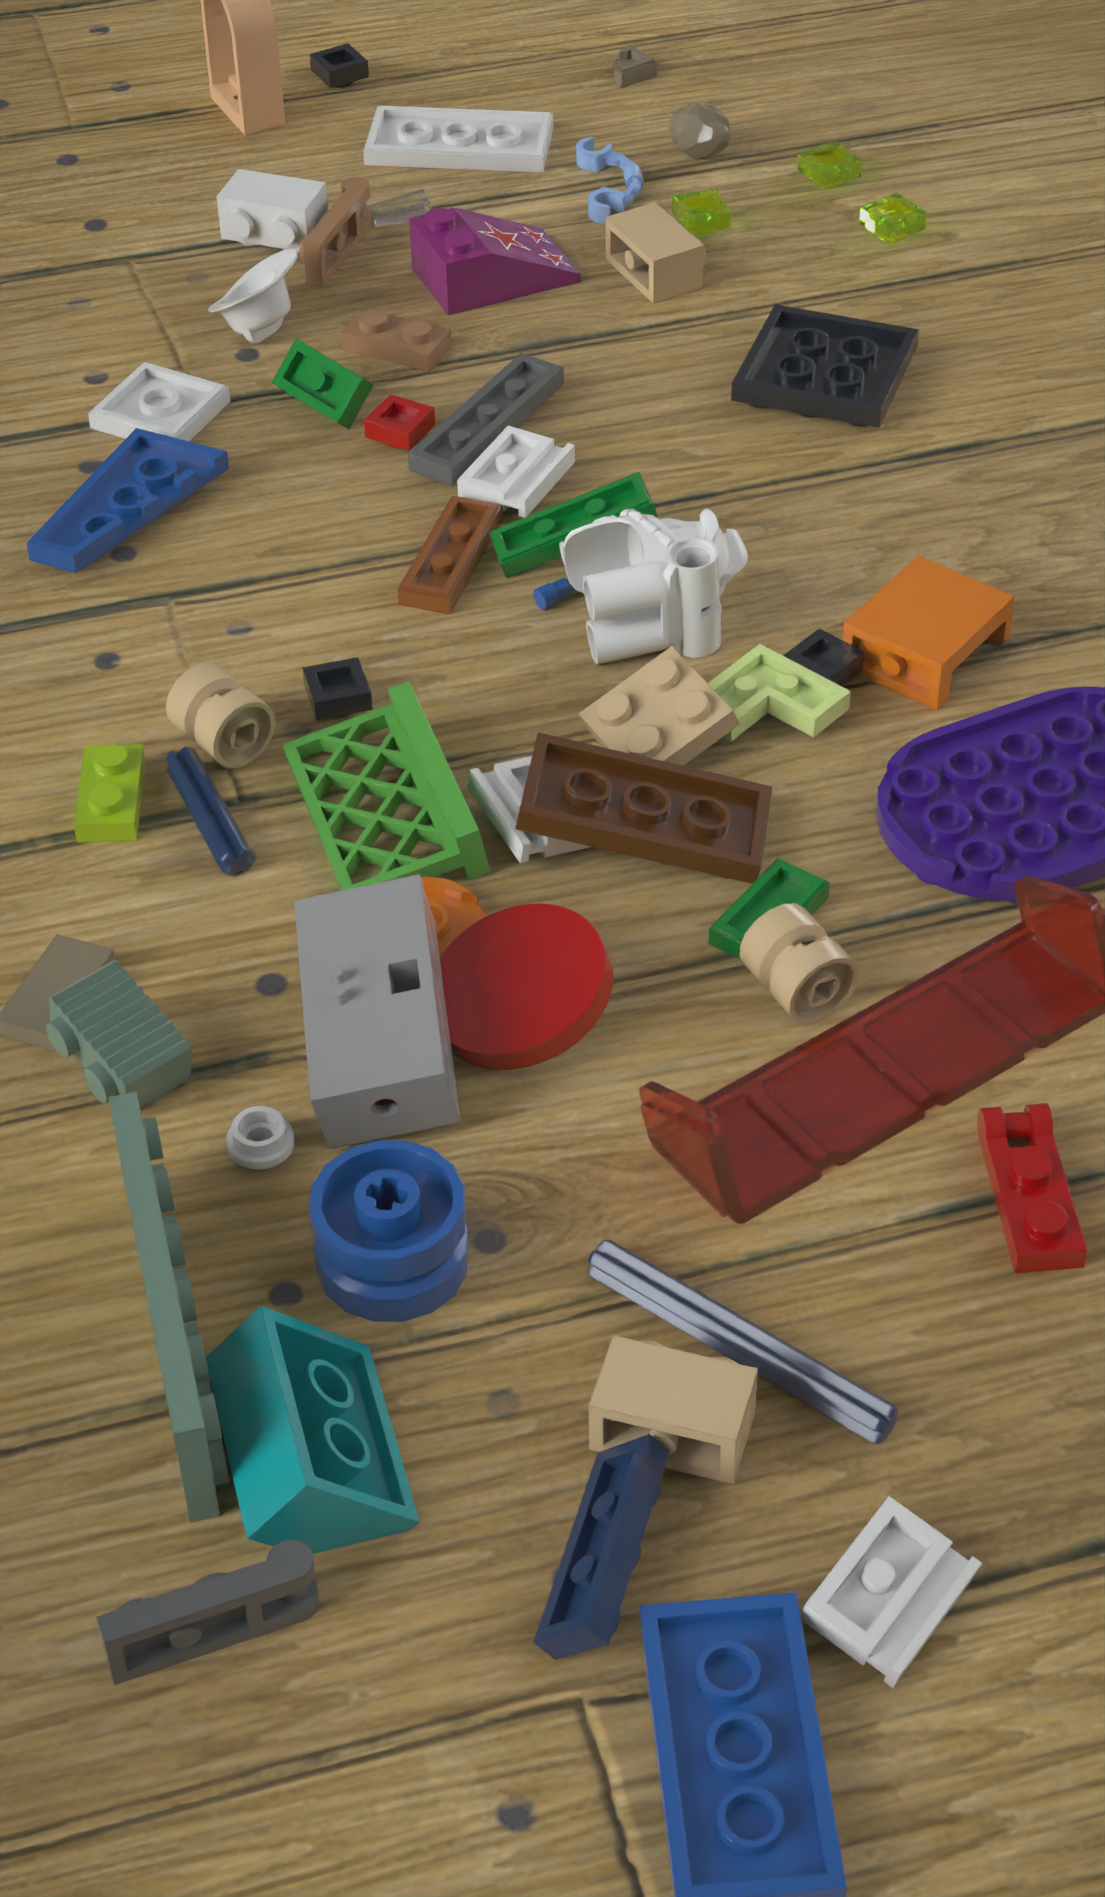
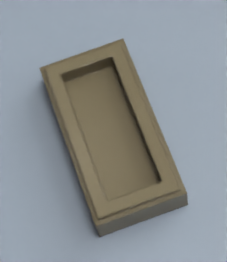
M56 934L1 1011L0 1036L56 1052L46 1032V1024L50 1022L48 997L115 960L113 949Z

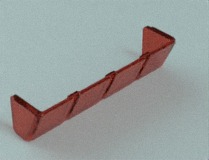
M1030 875L1022 877L1014 884L1022 922L697 1102L654 1081L639 1088L642 1102L640 1109L652 1147L722 1217L729 1216L737 1224L746 1223L821 1179L822 1171L834 1164L843 1166L924 1119L925 1111L935 1105L946 1106L1022 1062L1025 1059L1024 1054L1035 1047L1046 1048L1105 1013V909L1100 906L1099 901L1092 894Z

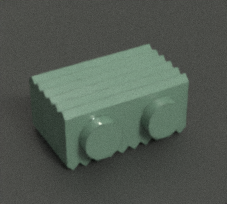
M118 960L111 961L48 997L50 1022L46 1024V1032L50 1042L62 1057L68 1058L74 1055L85 1068V1080L92 1093L102 1103L108 1102L111 1096L137 1092L140 1110H143L147 1103H154L158 1097H164L169 1090L175 1091L180 1084H186L191 1078L192 1047L188 1039H184L180 1030L175 1029L173 1022L167 1020L165 1013L160 1012L157 1004L152 1003L149 995L144 994L142 987L137 986L134 978L129 977L126 969H122Z

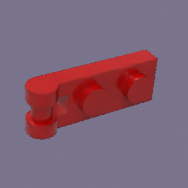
M1047 1103L1025 1105L1024 1112L1003 1113L1001 1107L980 1108L977 1115L979 1141L1015 1273L1084 1268L1087 1246L1053 1134V1120L1049 1105ZM1027 1139L1028 1146L1009 1148L1007 1140Z

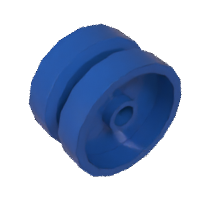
M376 1140L347 1149L324 1166L311 1186L309 1214L311 1231L315 1239L316 1273L326 1296L345 1312L373 1322H404L432 1313L455 1296L467 1275L468 1236L465 1225V1186L452 1163L434 1149L407 1140Z

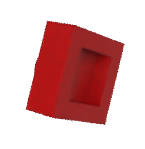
M390 394L364 419L365 438L385 443L393 448L410 451L435 426V409L432 406Z

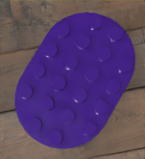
M1071 687L1040 693L936 728L912 739L901 747L887 763V772L880 786L878 785L876 817L880 834L893 855L925 883L937 885L952 892L971 897L1008 900L1017 904L1029 903L1036 898L1061 893L1105 877V687Z

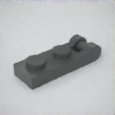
M297 1540L282 1541L269 1551L266 1561L230 1573L209 1574L200 1578L191 1586L155 1598L134 1599L121 1605L115 1611L97 1616L106 1660L114 1685L301 1623L311 1618L318 1609L319 1597L317 1582L314 1579L313 1552L309 1546Z

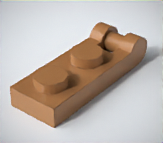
M350 177L342 181V195L328 211L323 213L321 220L312 231L302 239L299 256L301 263L305 265L306 284L324 287L371 229V210L366 208V202L370 198V185L367 179Z

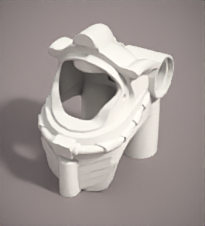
M625 509L620 513L619 517H615V515L605 516L594 520L591 524L572 530L566 536L565 541L559 543L569 583L576 591L584 593L587 609L591 620L586 622L587 637L596 665L666 650L671 646L680 655L691 658L705 657L719 649L722 643V608L720 597L725 590L727 582L747 564L748 553L739 533L734 529H726V533H723L719 528L715 514L710 509H704L700 514V521L693 522L671 518L658 519L653 515L641 514L635 509Z

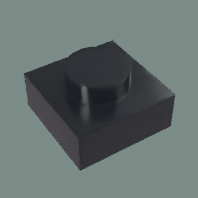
M349 43L310 54L311 71L330 88L348 87L354 81L369 77L368 60Z
M820 628L783 655L840 686L863 670L864 651Z
M358 657L302 667L304 686L316 721L333 717H345L350 714L373 710L371 690Z

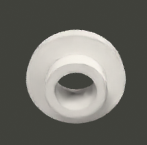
M254 1106L241 1111L234 1118L226 1136L227 1150L231 1159L242 1167L256 1170L271 1168L285 1161L292 1153L295 1143L294 1132L290 1123L284 1119L278 1110L268 1106Z

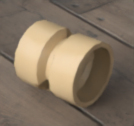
M212 662L200 663L186 670L175 681L169 691L166 702L167 717L172 724L190 740L197 742L201 749L217 763L230 769L243 767L254 761L266 749L273 737L276 725L275 715L269 705L252 691L244 688L224 668Z
M796 903L782 904L768 910L747 930L740 945V958L746 968L763 987L770 989L774 999L789 1016L801 1024L817 1023L830 1017L851 997L858 983L859 969L855 961L835 940L827 936L824 928L804 907Z

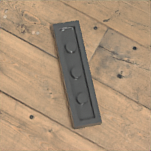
M520 353L408 452L409 471L453 486L507 426L517 428L564 385V367Z

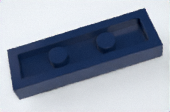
M650 1434L597 1453L533 1642L555 1660L609 1644L611 1636L619 1625L620 1607L631 1572L637 1565L641 1555L640 1544L651 1509L660 1495V1481L670 1452Z

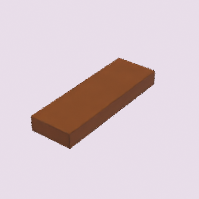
M451 496L397 589L398 605L451 614L492 540L489 532L498 529L503 520L502 505L471 498Z

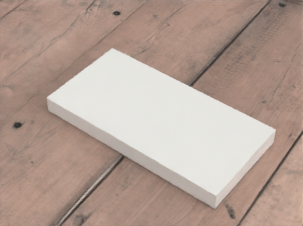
M377 106L363 151L364 165L544 173L553 132V113Z

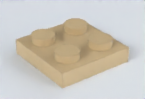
M673 646L669 647L579 713L585 727L604 748L682 766L740 725L730 706Z

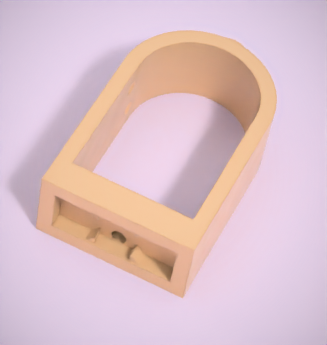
M200 0L212 100L245 136L286 125L278 34L271 1Z

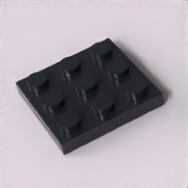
M775 304L732 382L731 401L747 403L755 408H774L796 412L809 418L823 417L845 421L858 427L872 426L880 428L918 347L919 329Z

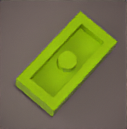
M143 744L84 746L74 819L77 843L137 841L146 765Z

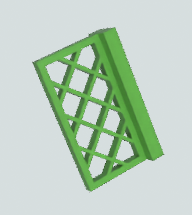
M409 681L387 689L392 704L282 744L341 891L418 874L421 877H436L460 867L463 868L468 881L491 872L478 826ZM388 728L390 731L379 747L360 743L366 735ZM322 751L333 753L324 767L302 763L301 761L303 758ZM350 757L369 761L360 776L341 772V769ZM385 765L405 769L396 784L376 780ZM329 786L349 790L340 805L320 800ZM365 794L386 798L376 813L356 809ZM402 802L422 807L413 822L393 818ZM346 823L366 828L356 843L335 839ZM382 832L402 836L393 852L372 847ZM418 841L440 845L443 848V851L422 859L409 856ZM362 862L382 866L377 876L352 884L351 878Z

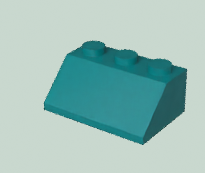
M259 1306L206 1356L209 1378L227 1451V1459L230 1464L247 1539L273 1547L282 1541L297 1540L308 1545L313 1554L407 1532L420 1522L369 1346Z

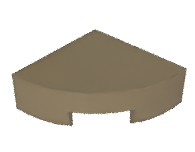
M629 45L618 53V59L613 67L614 81L619 87L624 88L657 76V61L633 45Z

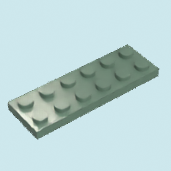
M137 1092L109 1097L110 1108L190 1523L219 1517L220 1513L215 1486L228 1484L229 1477L221 1441L222 1435L214 1394L211 1393L209 1372L202 1336L199 1334L197 1322L184 1325V1323L197 1321L190 1279L187 1277L185 1267L172 1269V1267L186 1265L178 1222H176L174 1214L163 1217L161 1215L164 1212L174 1211V1204L168 1173L164 1163L151 1165L152 1160L164 1158L156 1117L142 1119Z

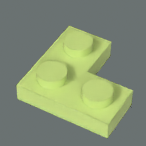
M762 644L757 645L708 682L712 689L734 711L740 725L723 736L729 741H733L767 713L814 738L850 708L851 691Z

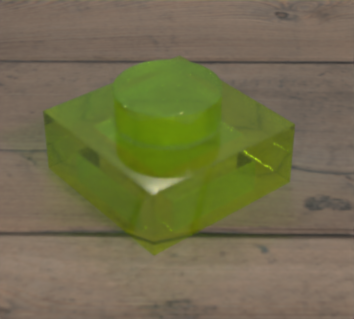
M833 141L799 152L797 169L822 189L836 188L844 182L861 177L862 160L839 142Z
M716 188L672 195V214L678 223L691 234L705 236L714 231L731 227V211Z
M895 193L861 206L859 224L889 244L901 241L907 236L925 230L927 212L900 194Z

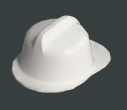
M282 250L259 262L247 271L222 299L208 308V312L219 311L233 331L237 334H243L251 344H257L275 333L282 325L284 316L291 309L284 275L298 258L297 250Z

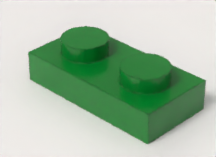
M297 338L294 340L271 382L347 429H350L374 386L371 382Z

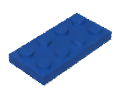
M797 1592L640 1605V1630L673 1896L846 1897L847 1885Z

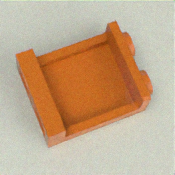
M918 555L844 622L843 641L864 651L863 670L857 675L938 710L949 699L952 672L986 639L1002 645L1009 638L1015 596Z

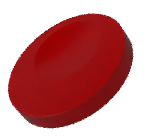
M552 904L518 905L488 915L458 935L440 956L451 1050L456 1056L467 1063L486 1069L512 1070L525 1068L545 1062L565 1052L578 1043L597 1023L608 1004L613 987L614 976L611 958L598 931L586 918L577 912Z

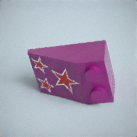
M454 207L449 209L435 208L424 215L409 218L412 269L448 316L581 282V273L542 228Z

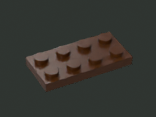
M538 732L515 829L752 884L758 878L762 865L772 786Z

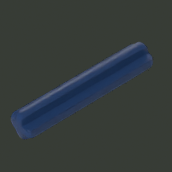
M187 746L183 747L179 752L171 750L165 759L169 765L167 772L221 871L230 876H233L239 870L246 872L252 865L250 858L251 849L198 754L193 748Z

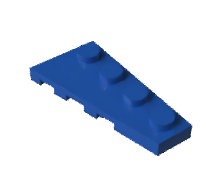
M136 428L27 542L29 560L73 573L79 572L228 470L227 451Z

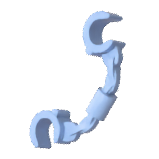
M587 137L576 143V164L579 168L598 173L610 165L623 169V176L627 187L626 191L620 192L615 189L601 187L588 195V217L596 223L605 224V217L610 216V209L618 213L624 212L625 206L633 203V199L640 193L644 184L641 169L622 153L612 151V144H608L600 151H594V137Z

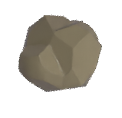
M699 103L689 104L686 108L678 109L673 114L669 124V134L672 141L678 144L681 152L695 159L707 157L724 150L728 146L731 136L729 121L724 114L714 106L701 105Z

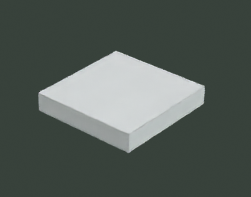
M144 362L88 413L90 428L124 439L136 428L190 441L231 402L229 387L223 384Z

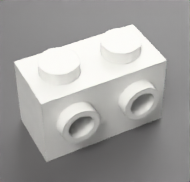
M238 169L216 196L221 239L238 241L246 246L263 245L283 250L295 249L298 253L304 236L312 231L321 220L323 213L328 211L326 182Z

